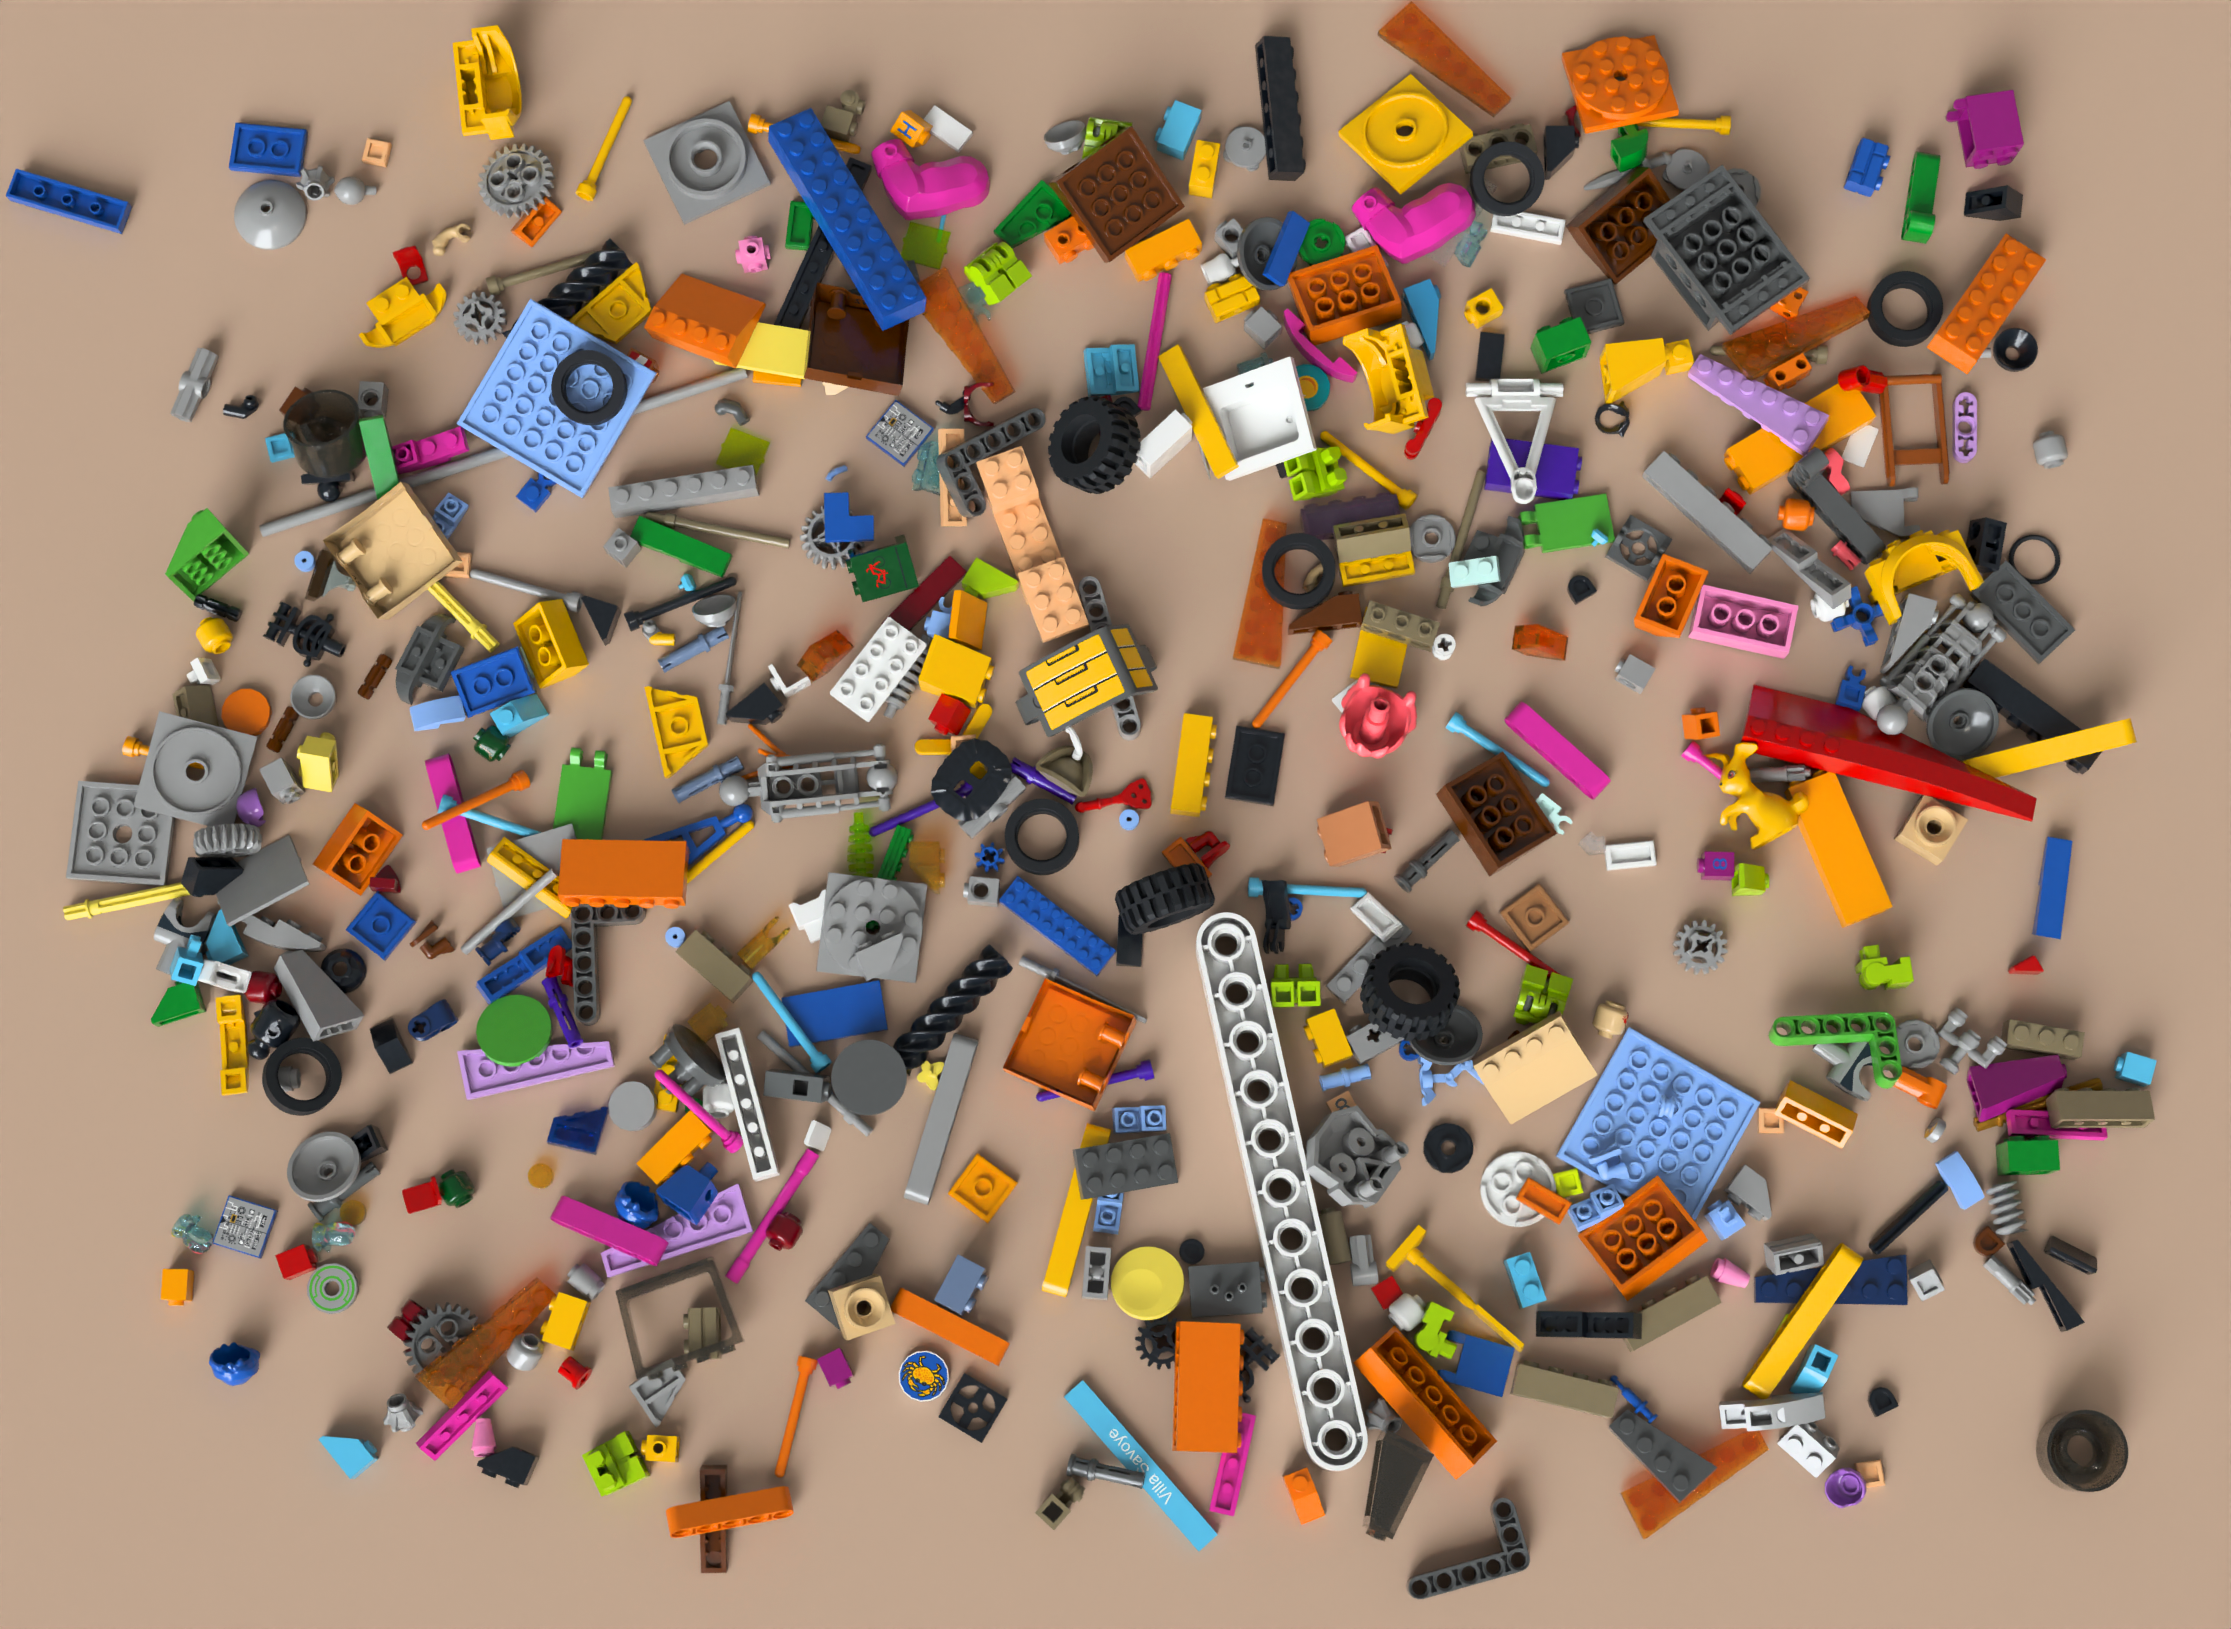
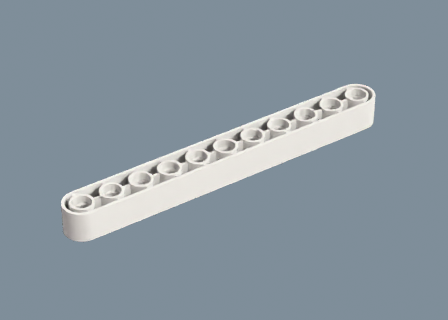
M1230 912L1218 913L1209 917L1201 925L1196 940V957L1303 1442L1307 1455L1317 1466L1330 1471L1346 1470L1356 1465L1364 1456L1368 1445V1435L1310 1175L1306 1170V1157L1257 938L1251 924L1242 916ZM1228 936L1234 939L1237 948L1232 954L1223 955L1216 950L1215 942L1220 937ZM1234 984L1243 986L1247 991L1246 1000L1239 1004L1230 1002L1226 997L1228 987ZM1243 1033H1251L1257 1038L1258 1047L1252 1052H1243L1237 1046V1038ZM1260 1081L1266 1084L1269 1089V1096L1263 1101L1252 1100L1247 1092V1088L1251 1083ZM1271 1130L1278 1134L1280 1145L1275 1150L1268 1151L1259 1145L1258 1137L1263 1131ZM1282 1179L1290 1185L1291 1194L1288 1198L1277 1200L1271 1196L1269 1186L1274 1180ZM1286 1229L1297 1230L1302 1237L1300 1247L1295 1250L1286 1249L1280 1241L1281 1233ZM1304 1278L1310 1281L1313 1286V1293L1310 1298L1300 1300L1292 1294L1291 1286L1296 1279ZM1316 1328L1322 1332L1324 1343L1320 1349L1310 1350L1304 1345L1302 1336L1305 1330ZM1327 1378L1333 1382L1335 1394L1330 1400L1324 1401L1316 1397L1314 1384L1318 1379ZM1330 1429H1340L1346 1435V1445L1340 1451H1332L1325 1444V1435Z

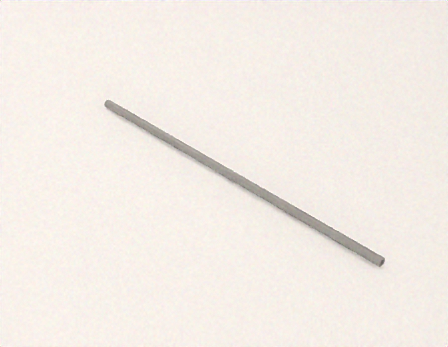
M742 368L733 369L642 399L633 415L748 378L746 370ZM494 448L402 478L400 482L408 483L411 488L510 455L498 448ZM375 488L260 525L261 534L263 537L375 501L377 500Z

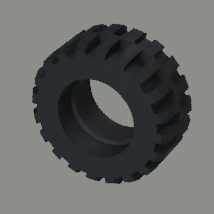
M1099 396L1083 397L1079 399V402L1071 403L1068 410H1063L1060 414L1061 418L1053 425L1055 428L1049 437L1051 441L1050 446H1048V454L1051 455L1049 461L1055 475L1064 483L1090 494H1102L1105 491L1108 492L1114 489L1115 485H1120L1124 481V477L1132 472L1133 469L1131 467L1133 463L1137 462L1138 456L1136 455L1141 446V443L1138 441V438H1141L1140 430L1137 428L1138 423L1128 409ZM1100 432L1099 444L1095 452L1088 459L1090 445L1095 436Z
M1190 863L1157 872L1124 886L1121 890L1117 891L1115 901L1125 930L1130 934L1137 935L1163 929L1199 915L1214 905L1215 896L1205 868L1199 863Z
M1409 942L1400 943L1399 947L1396 944L1390 945L1386 948V951L1381 950L1377 953L1375 959H1372L1369 964L1360 992L1363 1011L1365 1014H1370L1368 1017L1369 1021L1373 1025L1377 1024L1379 1026L1378 1030L1384 1034L1388 1032L1395 1039L1403 1037L1404 1041H1413L1414 1038L1421 1041L1427 1039L1428 1035L1430 1037L1437 1035L1440 1029H1444L1448 1024L1460 996V989L1458 988L1460 984L1457 975H1454L1456 970L1452 964L1446 963L1447 958L1442 954H1436V950L1431 947L1426 949L1422 947V944L1415 943L1414 945H1409ZM1395 980L1416 982L1427 991L1431 1001L1423 1004L1405 1002L1393 993L1389 983Z

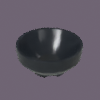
M2010 328L1998 335L1993 346L1995 361L2001 368L2010 372H2019L2029 368L2034 363L2038 354L2035 338L2029 332L2020 328ZM2006 349H2016L2019 353L2018 359H2008L2005 354Z
M351 949L334 950L324 958L321 964L322 971L344 994L358 989L366 977L365 961L357 952ZM338 962H345L347 965V972L343 976H336L334 973V966Z

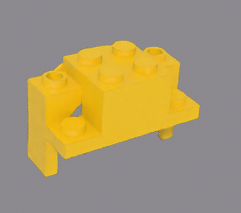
M498 25L471 28L473 40L453 43L463 136L488 133L491 140L515 137L513 126L522 112V93L518 69L511 46Z
M1398 324L1382 331L1366 328L1343 337V345L1351 349L1356 355L1370 388L1374 407V420L1370 424L1363 423L1367 430L1396 434L1415 427L1414 422L1429 417L1425 400L1433 398L1434 393L1423 351L1410 347L1404 324Z
M1948 529L1937 535H1934L1932 530L1926 533L1923 530L1911 534L1909 536L1910 539L1901 542L1899 539L1888 544V548L1882 551V556L1869 563L1870 567L1864 572L1872 588L1868 598L1872 605L1879 603L1889 625L1898 622L1897 619L1902 616L1895 595L1956 569H1959L1970 591L1979 588L1984 582L1959 530L1950 533Z

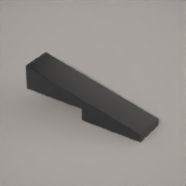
M2019 1240L2007 1243V1247L2026 1285L2030 1289L2039 1287L2060 1331H2068L2085 1323Z
M1536 1311V1337L1642 1339V1314L1634 1312Z

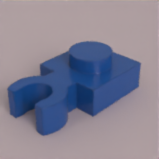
M539 473L537 482L530 478L516 495V498L534 512H537L551 495L547 488L554 486L556 482L551 479L545 480V476Z
M1850 665L1845 672L1846 680L1842 679L1840 682L1835 704L1859 712L1866 686L1859 683L1865 678L1866 671L1862 669L1859 676H1854L1852 674L1853 666Z

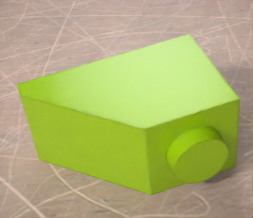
M977 557L961 582L965 592L975 597L978 596L983 600L1015 592L1019 588V582Z
M1739 863L1734 868V878L1731 880L1732 896L1762 895L1766 888H1769V875L1765 873L1764 867Z

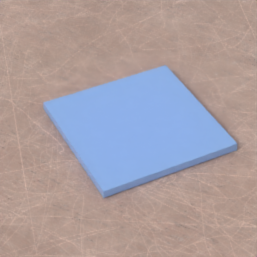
M530 298L457 424L579 497L584 498L657 373ZM593 350L607 355L619 365L625 375L627 382L625 403L614 418L603 424H579L565 416L554 402L551 391L553 374L563 359L578 351ZM592 364L583 365L575 369L569 376L566 384V393L570 403L575 408L587 412L598 410L606 405L613 391L612 379L609 373L604 368Z
M1628 1027L1556 1157L1605 1186L1613 1184L1617 1192L1626 1198L1658 1175L1695 1221L1757 1110L1760 1101ZM1661 1095H1665L1666 1098L1675 1097L1674 1111L1671 1119L1667 1118L1666 1115L1658 1117ZM1614 1142H1617L1618 1148H1620L1622 1153L1605 1160L1609 1167L1624 1162L1630 1178L1603 1180L1596 1166L1600 1162L1589 1164L1588 1158L1602 1152Z

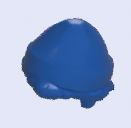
M629 1181L623 1183L621 1190L615 1198L618 1218L638 1228L649 1227L653 1222L657 1221L659 1215L658 1202L655 1198L656 1194L650 1192L649 1186H644L640 1182Z
M232 1342L229 1346L222 1344L220 1348L214 1349L210 1354L209 1365L213 1370L214 1376L230 1386L242 1385L258 1372L260 1352L253 1348L237 1345L236 1342Z

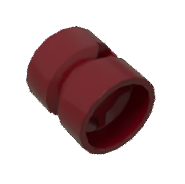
M411 1299L401 1308L402 1315L395 1316L387 1326L402 1341L410 1339L405 1333V1330L413 1331L414 1329L410 1321L417 1323L420 1321L417 1313L423 1316L427 1315L426 1310Z

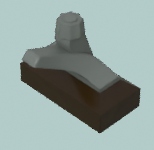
M323 549L318 554L305 599L311 601L324 597L327 592L337 587L352 592L356 587V583L351 577L345 576L338 571L332 553Z

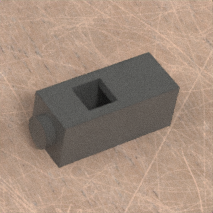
M770 1069L765 1072L763 1096L822 1103L828 1101V1097L832 1095L833 1087L829 1075L781 1069Z

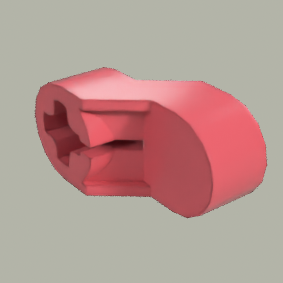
M1829 448L1823 452L1829 461V465L1825 469L1828 472L1826 480L1842 496L1850 490L1848 481L1841 473L1844 460L1835 449Z

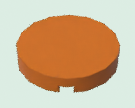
M240 689L225 699L221 718L227 729L256 736L268 727L272 708L269 701L260 692L253 689Z

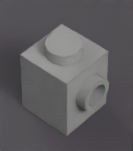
M1262 306L1257 311L1252 310L1244 319V331L1264 350L1281 334L1282 325L1277 322V316L1270 310L1266 311Z

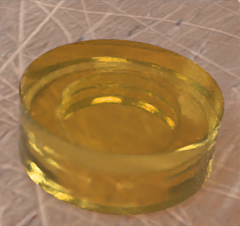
M543 1163L533 1165L528 1172L529 1183L538 1189L549 1187L554 1180L553 1170Z
M357 1200L345 1202L340 1209L342 1221L349 1222L352 1226L361 1224L367 1215L366 1207Z

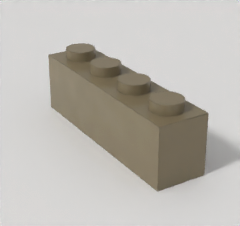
M2059 1088L2054 1090V1093L2046 1099L2051 1128H2145L2155 1120L2150 1091H2140L2139 1088H2129L2125 1091H2116L2115 1088H2106L2101 1091H2093L2092 1088H2082L2078 1091Z
M1697 1274L1685 1281L1686 1287L1678 1290L1675 1286L1663 1293L1664 1299L1656 1302L1653 1298L1642 1304L1643 1310L1638 1312L1642 1314V1339H1623L1629 1351H1635L1722 1303L1708 1277L1700 1278Z
M1524 1360L1523 1364H1517L1510 1394L1609 1419L1613 1418L1619 1388L1613 1387L1612 1381L1598 1379V1383L1588 1381V1375L1574 1372L1572 1377L1564 1375L1563 1369L1549 1366L1548 1370L1538 1368L1539 1363Z

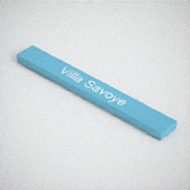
M1083 1380L1064 1396L1126 1469L1145 1473L1143 1485L1145 1491L1198 1551L1218 1535Z

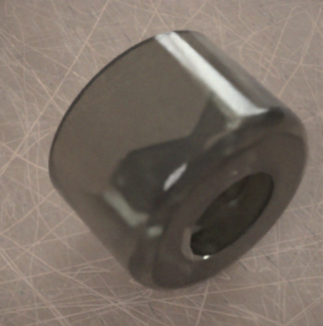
M338 390L312 392L297 400L286 412L283 420V429L298 465L306 473L320 478L342 476L356 469L367 457L359 425V419L363 417L357 402L349 394Z
M2093 1410L2067 1411L2054 1416L2043 1426L2036 1443V1456L2042 1472L2056 1486L2072 1492H2096L2110 1487L2121 1477L2128 1462V1444L2121 1428L2107 1415ZM2075 1435L2086 1438L2093 1448L2092 1458L2085 1466L2077 1464L2068 1455V1443Z

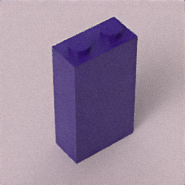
M1491 439L1484 490L1512 493L1511 480ZM1506 439L1518 468L1525 467L1532 442ZM1544 444L1535 475L1537 485L1535 497L1566 500L1572 499L1573 494H1578L1579 480L1575 478L1576 471H1580L1582 465V457L1578 456L1579 448Z

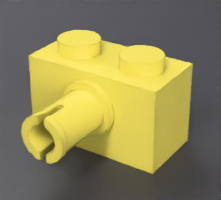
M327 732L322 733L320 738L307 736L304 744L299 745L297 751V759L301 763L299 777H302L303 787L332 792L339 776L335 737Z

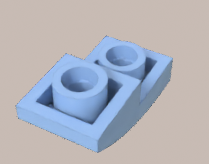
M449 492L434 509L435 514L432 517L447 539L456 529L469 508L468 504Z
M459 695L424 702L409 709L414 731L437 729L440 724L462 722L466 718Z
M1165 1105L1112 1108L1113 1134L1166 1131Z
M1958 1151L1952 1152L1935 1163L1945 1185L1950 1186L1960 1208L1965 1210L1985 1197L1973 1173Z
M1611 1184L1591 1192L1590 1198L1571 1205L1567 1212L1577 1231L1580 1232L1611 1216L1624 1207V1203L1615 1186Z
M1124 1192L1098 1197L1093 1231L1118 1235Z

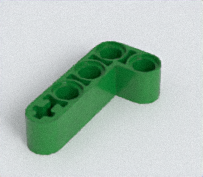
M1918 151L1914 154L1901 240L1926 244L1933 233L1936 215L1932 213L1940 166V155Z

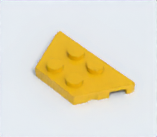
M635 262L568 321L595 337L614 344L619 343L642 323L652 311L639 264Z
M646 686L644 688L664 776L667 779L709 746L697 697L680 695L676 692L663 691Z

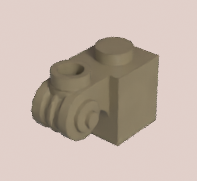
M846 90L842 93L841 103L843 109L826 106L821 125L829 138L849 142L851 136L854 137L858 129L856 118L858 114H863L865 101L859 99L858 94L853 90Z
M1073 1477L1063 1481L1060 1484L1062 1486L1060 1492L1056 1496L1052 1493L1035 1512L1053 1530L1071 1512L1068 1507L1076 1501L1080 1502L1083 1498L1085 1488L1080 1486L1079 1482L1077 1483Z

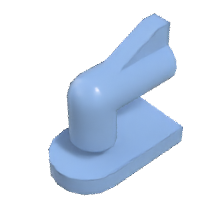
M1614 1142L1602 1152L1588 1158L1589 1164L1600 1162L1596 1166L1603 1180L1630 1178L1624 1162L1609 1167L1605 1160L1622 1153L1620 1148H1618L1617 1142Z

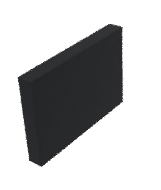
M1236 726L1225 799L1267 806L1274 805L1285 733Z

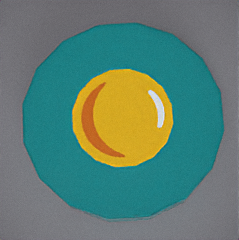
M1302 364L1296 366L1307 411H1316L1326 403L1329 397L1330 382L1328 377L1320 368L1314 365Z

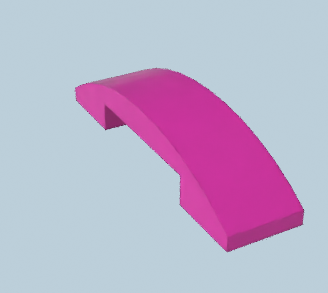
M1287 308L1283 315L1285 328L1291 341L1304 358L1312 365L1320 368L1325 374L1338 380L1353 383L1356 380L1357 372L1341 357L1334 363L1330 361L1302 335L1305 324Z

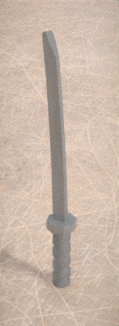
M738 592L737 609L733 621L725 683L719 684L718 688L721 690L717 724L720 725L727 724L726 713L728 712L730 693L734 692V686L730 685L743 592Z
M1022 956L1019 962L1020 966L1028 968V970L1039 975L1041 974L1050 981H1058L1106 1005L1134 1015L1136 1020L1142 1023L1147 1021L1142 1016L1059 976V969L1051 970Z

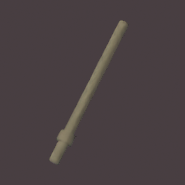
M1477 471L1450 562H1457L1461 559L1486 477L1485 472ZM1449 565L1439 587L1441 592L1436 606L1441 609H1446L1450 592L1454 591L1450 582Z
M647 512L646 519L664 524L665 527L672 529L680 527L788 549L790 546V539L679 518L676 514L671 513L664 515Z

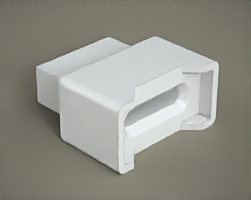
M826 889L821 891L819 898L802 905L796 903L789 905L798 929L800 931L805 929L811 944L820 940Z
M203 960L204 964L198 981L229 991L246 993L252 974L250 971L219 961Z

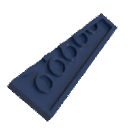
M1897 1255L1862 1261L1860 1267L1834 1304L1908 1305L1907 1256ZM1822 1267L1790 1273L1786 1272L1781 1275L1772 1274L1754 1277V1303L1797 1304Z

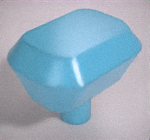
M1593 529L1591 537L1594 538V541L1591 544L1594 547L1598 542L1602 545L1608 542V537L1598 529Z
M685 573L681 577L682 584L678 585L679 589L684 588L688 592L695 591L696 584L692 575Z

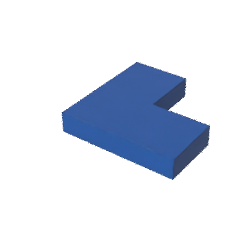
M849 492L824 493L826 543L874 541L873 515L850 516Z

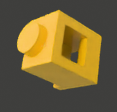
M647 1435V1440H642L641 1455H646L645 1461L678 1462L680 1437ZM658 1443L663 1445L661 1453H656L654 1449Z

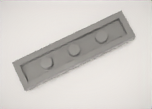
M1396 915L1394 917L1401 922L1403 927L1385 943L1375 934L1326 985L1343 1003L1361 987L1372 959H1375L1376 954L1381 950L1386 951V948L1393 944L1399 947L1400 943H1403L1412 934L1413 931Z

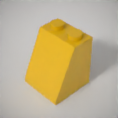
M1663 338L1605 344L1599 358L1605 404H1612L1660 376L1663 367H1666V360H1669L1668 345L1664 346Z
M934 634L918 681L922 691L937 696L945 694L960 700L967 706L977 708L978 702L983 703L987 692L984 685L986 680H991L995 666H992V659Z

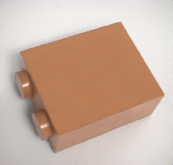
M1366 801L1317 819V832L1323 840L1325 848L1324 857L1329 866L1341 867L1392 849L1379 802Z

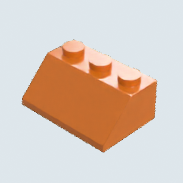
M1662 554L1634 618L1635 628L1656 636L1680 638L1709 571Z
M354 803L313 862V865L361 896L370 884V877H375L403 835L365 808Z

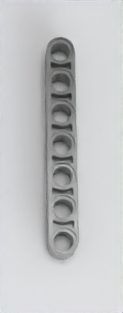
M1093 576L1084 577L1079 583V596L1091 633L1102 627L1111 626L1112 623L1099 580ZM1087 585L1096 587V591L1093 594H1086L1083 589ZM1093 608H1100L1103 614L1099 617H1093L1090 611ZM1133 696L1125 699L1130 703L1126 709H1119L1116 704L1111 706L1119 734L1128 741L1136 739L1141 731L1140 719ZM1131 722L1137 728L1135 731L1128 733L1123 729L1124 724Z
M957 1033L953 1035L905 1190V1199L929 1205L979 1042L977 1039Z

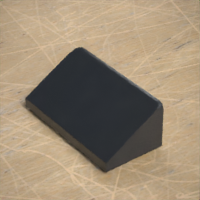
M1120 915L1118 917L1116 966L1141 967L1143 934L1133 935L1127 932Z
M2054 1236L2049 1238L2044 1249L2045 1254L2087 1275L2097 1272L2096 1257Z

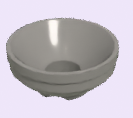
M1079 120L1058 124L1046 132L1044 135L1045 143L1049 149L1060 152L1062 155L1070 154L1081 148V144L1086 136V126L1084 122Z
M726 594L710 596L698 601L692 607V612L695 619L707 625V627H722L734 615L737 609L736 600L733 596Z
M307 675L294 684L290 700L292 707L300 716L307 719H320L332 711L336 702V693L333 685L326 678L320 675ZM315 693L323 696L322 704L317 707L311 706L309 702L310 697Z

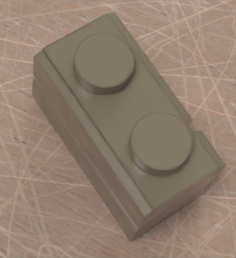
M719 1307L688 1308V1314L683 1316L684 1329H688V1339L684 1340V1354L689 1355V1360L722 1359L721 1309Z

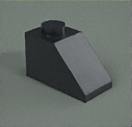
M1574 126L1545 127L1543 133L1544 180H1549L1572 158L1574 150L1579 148V134H1575Z
M2008 185L1967 192L1964 216L1995 221L2021 218L2023 194Z
M763 683L729 710L726 715L731 722L767 725L769 722L773 724L783 716L782 712L785 709L768 686Z
M188 857L181 884L194 897L215 895L239 877L244 869L232 857Z

